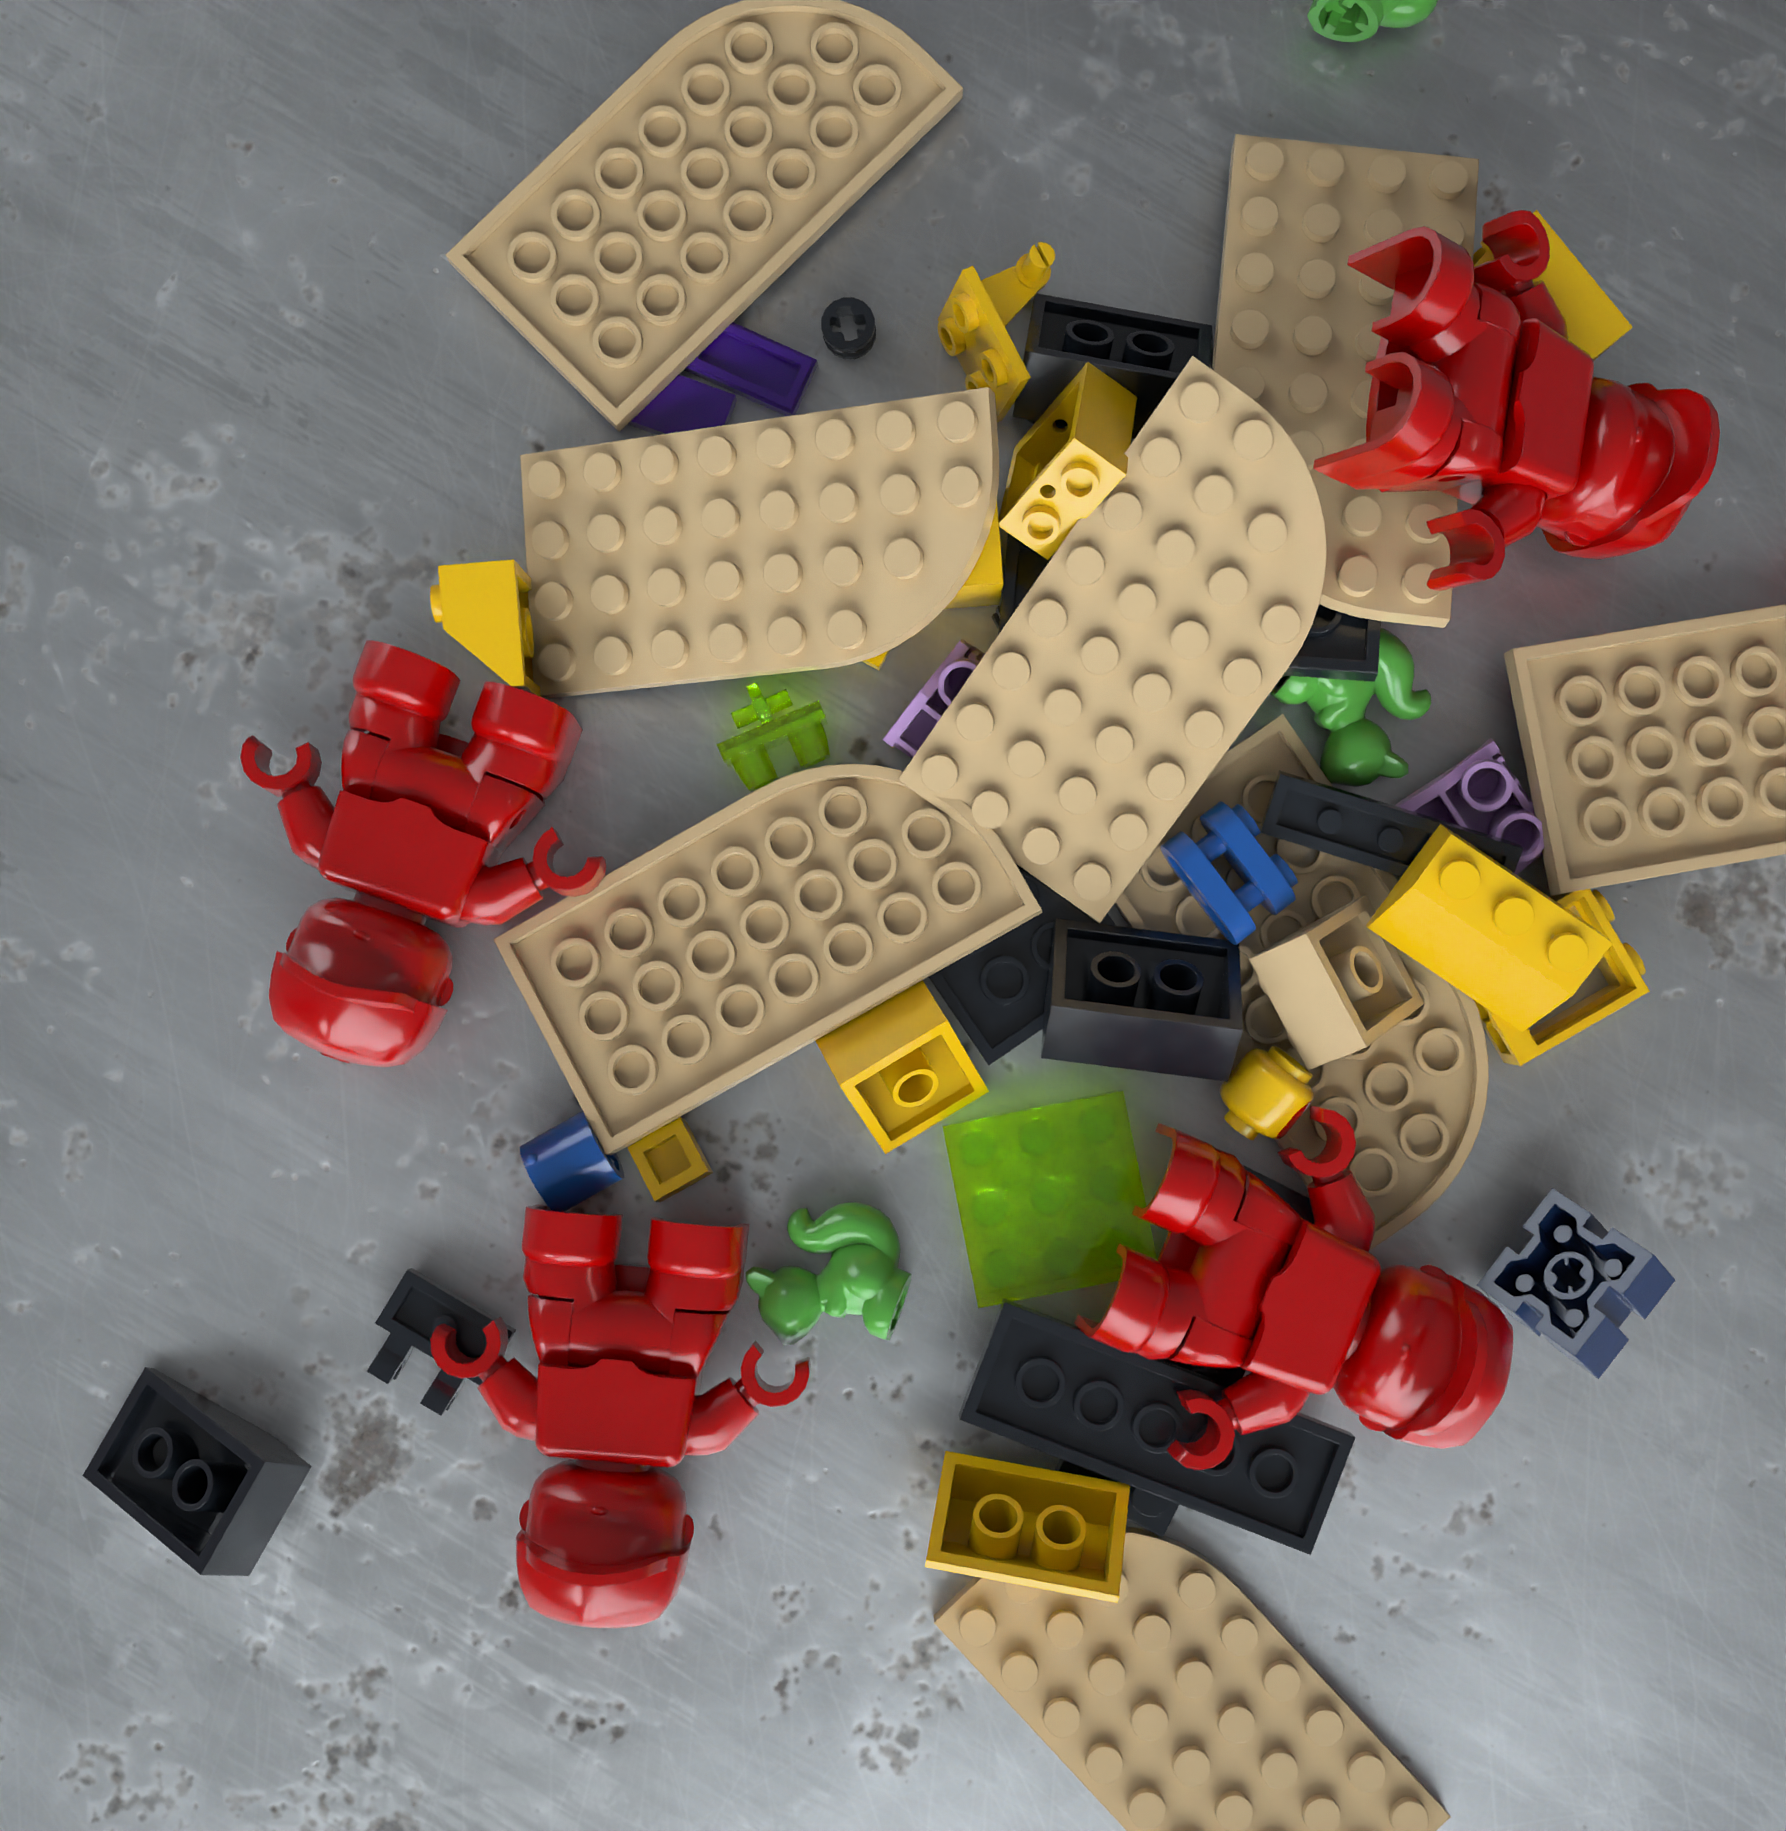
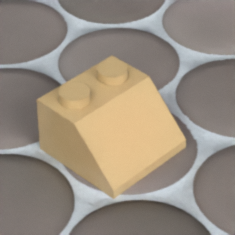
M1367 895L1287 935L1249 959L1257 973L1258 982L1262 990L1269 996L1287 1030V1036L1291 1045L1299 1052L1308 1070L1368 1047L1424 1004L1394 946L1366 927V924L1375 913Z

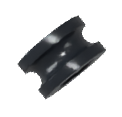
M843 297L833 301L825 309L821 318V330L827 348L835 356L842 359H857L866 355L872 349L876 340L875 318L871 308L864 301L854 297ZM844 316H853L855 324L866 325L864 330L859 328L856 330L858 338L851 341H845L843 333L832 332L833 326L840 328V318Z

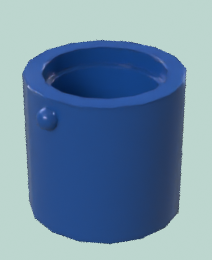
M583 1111L520 1146V1155L526 1171L536 1190L552 1211L565 1212L625 1178L617 1154H605Z

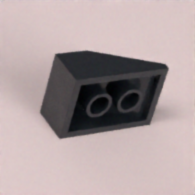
M145 1367L82 1476L198 1574L210 1576H250L312 1466L266 1431L158 1370Z

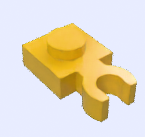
M681 1117L627 1147L655 1202L661 1203L713 1173L686 1119Z

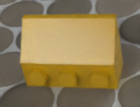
M1441 823L1366 924L1368 929L1521 1032H1524L1572 997L1613 944L1595 927Z
M945 1451L925 1567L1118 1603L1130 1485Z

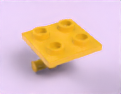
M1038 242L1037 247L1034 244L1029 253L1019 258L1015 266L983 280L980 279L974 266L963 269L937 319L939 322L938 334L944 349L950 356L957 357L966 374V390L989 387L995 393L997 423L1004 419L1031 378L1005 327L1037 292L1045 287L1051 276L1050 266L1055 260V252L1051 245L1044 242Z

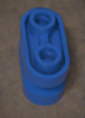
M1220 801L1200 816L1201 824L1207 835L1195 843L1187 834L1180 831L1162 844L1160 849L1168 864L1217 929L1229 942L1237 945L1256 931V926L1248 912L1261 904L1268 912L1276 916L1296 900L1292 887L1298 883V880L1288 864L1278 854L1275 853L1269 857L1255 839L1260 834V830L1251 815L1240 804L1230 808L1227 804ZM1222 854L1244 882V885L1235 892H1232L1211 864L1212 861Z

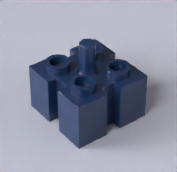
M1552 1188L1522 1226L1532 1237L1520 1254L1506 1247L1477 1286L1503 1311L1539 1337L1542 1334L1556 1349L1599 1380L1629 1341L1619 1329L1625 1319L1633 1311L1645 1320L1675 1282V1279L1653 1253L1613 1227L1608 1232L1592 1213Z

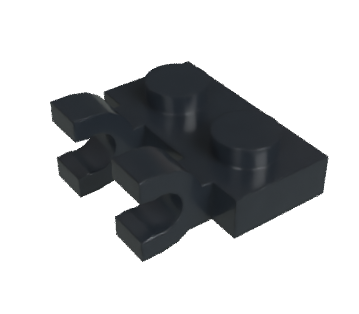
M407 1269L375 1322L376 1325L390 1332V1335L366 1372L389 1384L392 1379L398 1378L414 1347L433 1358L430 1340L435 1328L443 1323L456 1329V1345L460 1352L470 1358H480L487 1345L486 1335L482 1329L497 1318L415 1269ZM505 1323L509 1343L516 1329ZM441 1369L420 1404L442 1416L445 1410L448 1411L452 1406L466 1378L461 1379L448 1375ZM479 1376L467 1378L477 1385L483 1383Z

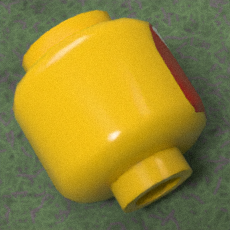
M1273 1045L1269 1051L1258 1048L1252 1049L1231 1072L1228 1082L1224 1081L1220 1087V1096L1224 1104L1230 1109L1224 1116V1119L1231 1127L1249 1140L1253 1141L1259 1133L1268 1138L1281 1139L1312 1103L1314 1093L1308 1082L1313 1076L1300 1062L1277 1046Z

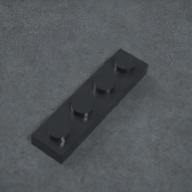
M1280 770L1260 826V833L1399 876L1405 873L1440 823L1513 873H1515L1523 851V847L1518 843Z

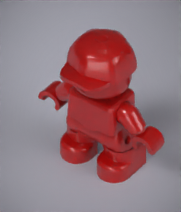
M1527 210L1513 211L1484 223L1482 226V242L1489 247L1494 259L1475 267L1468 251L1464 247L1426 226L1409 229L1348 257V266L1393 289L1394 294L1390 316L1377 320L1372 324L1371 332L1379 335L1381 338L1376 359L1367 362L1365 372L1372 376L1366 421V443L1315 459L1313 469L1356 490L1379 489L1380 492L1440 491L1473 505L1470 509L1426 521L1431 535L1436 533L1443 534L1447 538L1450 548L1449 566L1434 569L1430 573L1427 586L1432 590L1442 591L1494 577L1502 567L1505 558V547L1532 534L1536 526L1542 529L1547 543L1554 551L1580 558L1605 559L1616 557L1664 542L1680 522L1692 499L1707 484L1716 464L1720 427L1718 412L1709 398L1687 388L1658 390L1650 383H1635L1626 386L1619 381L1593 377L1594 361L1592 357L1568 340L1566 321L1544 281L1533 282V279L1538 278L1547 268L1550 259V244L1541 221L1531 211Z
M367 640L352 680L357 693L348 714L351 730H348L342 749L341 776L343 791H339L335 807L320 786H314L320 776L322 761L319 750L309 742L296 747V764L283 775L273 776L271 774L269 765L272 750L254 735L248 737L242 744L240 759L243 771L253 783L275 796L283 798L278 802L277 806L292 852L304 863L319 870L324 879L356 893L353 900L335 897L320 900L308 907L301 917L298 927L290 933L287 939V953L276 952L269 988V1000L273 1019L286 1034L306 1046L319 1051L324 1056L349 1064L351 1062L366 1066L392 1067L405 1065L427 1047L448 1011L439 1006L445 1005L453 993V982L449 978L453 965L450 947L439 933L424 926L427 918L457 928L465 927L469 923L500 925L542 900L543 894L541 891L548 887L564 896L577 897L588 894L599 886L605 876L606 860L603 856L588 857L583 869L576 875L569 877L557 875L553 867V858L557 850L564 844L559 833L551 827L537 841L534 847L533 861L527 863L525 858L521 857L498 864L502 853L543 809L545 800L565 778L567 768L571 763L583 730L571 712L554 702L530 692L501 683L485 681L472 716L471 726L475 733L470 742L440 734V724L446 719L461 681L458 676L450 669L419 654L387 643Z
M1310 1105V1119L1321 1124L1326 1134L1325 1147L1318 1156L1307 1159L1301 1150L1292 1147L1277 1152L1284 1164L1294 1171L1312 1177L1313 1182L1308 1184L1307 1190L1314 1215V1224L1302 1219L1270 1187L1247 1171L1235 1155L1217 1149L1211 1144L1177 1129L1158 1123L1155 1132L1167 1136L1173 1141L1169 1164L1160 1186L1145 1208L1135 1205L1132 1215L1169 1231L1158 1260L1119 1243L1116 1253L1122 1257V1271L1106 1313L1099 1323L1077 1315L1074 1322L1087 1337L1122 1352L1135 1353L1149 1360L1168 1358L1172 1361L1197 1366L1241 1367L1251 1372L1223 1389V1399L1217 1402L1204 1392L1191 1389L1177 1392L1182 1406L1191 1414L1204 1413L1207 1414L1208 1418L1207 1431L1202 1438L1192 1443L1175 1440L1166 1449L1175 1460L1186 1468L1195 1470L1214 1468L1224 1461L1232 1450L1235 1437L1234 1429H1237L1240 1435H1245L1290 1422L1302 1409L1310 1393L1322 1395L1334 1388L1342 1404L1353 1413L1359 1415L1360 1422L1368 1429L1383 1431L1395 1440L1436 1449L1467 1444L1491 1417L1505 1393L1513 1355V1327L1499 1306L1480 1291L1454 1276L1446 1274L1436 1266L1424 1265L1418 1269L1406 1265H1391L1381 1269L1378 1259L1369 1253L1375 1233V1214L1352 1171L1344 1170L1354 1157L1356 1140L1354 1130L1348 1120L1334 1110Z
M547 1205L528 1206L525 1210L522 1251L526 1257L523 1280L528 1292L532 1293L528 1295V1313L533 1341L540 1360L538 1364V1379L515 1357L510 1361L504 1358L508 1345V1332L502 1317L493 1320L482 1329L486 1335L487 1345L480 1358H470L460 1352L456 1345V1329L445 1323L438 1325L430 1340L431 1354L438 1367L448 1375L461 1379L479 1376L483 1383L477 1388L503 1430L518 1438L535 1441L538 1451L545 1456L575 1459L563 1461L545 1469L534 1481L530 1499L523 1504L520 1511L519 1522L522 1530L516 1536V1567L519 1585L529 1607L552 1620L581 1627L626 1628L641 1626L660 1618L676 1596L686 1570L691 1540L694 1534L693 1519L690 1515L686 1514L687 1504L684 1489L676 1478L658 1467H674L682 1461L685 1455L702 1456L724 1451L759 1415L756 1407L758 1404L778 1407L785 1406L796 1400L805 1390L811 1371L810 1357L796 1361L795 1376L789 1383L783 1386L769 1385L758 1374L757 1363L764 1350L755 1340L744 1355L741 1365V1378L736 1382L732 1377H729L700 1395L703 1370L740 1295L744 1280V1265L746 1262L750 1224L740 1223L737 1226H711L664 1221L663 1218L653 1217L650 1223L647 1261L650 1267L615 1265L614 1261L618 1258L620 1251L623 1214L595 1215L549 1211L547 1210Z

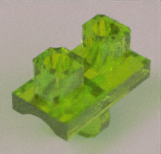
M757 682L746 687L752 704L731 712L737 729L758 720L761 721L762 725L716 744L725 764L728 767L733 765L736 773L750 792L779 779L767 750L778 745L790 742L801 769L831 757L827 735L823 728L828 723L819 700L773 720L772 714L793 706L787 689L764 698Z

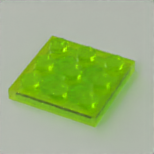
M1115 1090L942 1125L978 1308L1001 1304L1003 1298L1013 1302L1119 1281L1123 1262L1122 1257L1116 1253L1119 1243L1157 1260L1150 1223L1132 1215L1135 1205L1145 1208L1146 1202L1123 1090Z

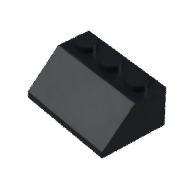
M1037 293L1033 299L1022 359L1031 378L1015 401L1012 417L1027 419L1030 423L1034 424L1083 366L1090 362L1137 396L1131 437L1135 439L1192 356L1210 368L1212 325ZM1058 419L1055 421L1056 425H1068L1067 422L1062 419Z
M1056 918L1043 1013L1041 1058L1228 1082L1243 1032L1239 943L1233 945L1224 939Z

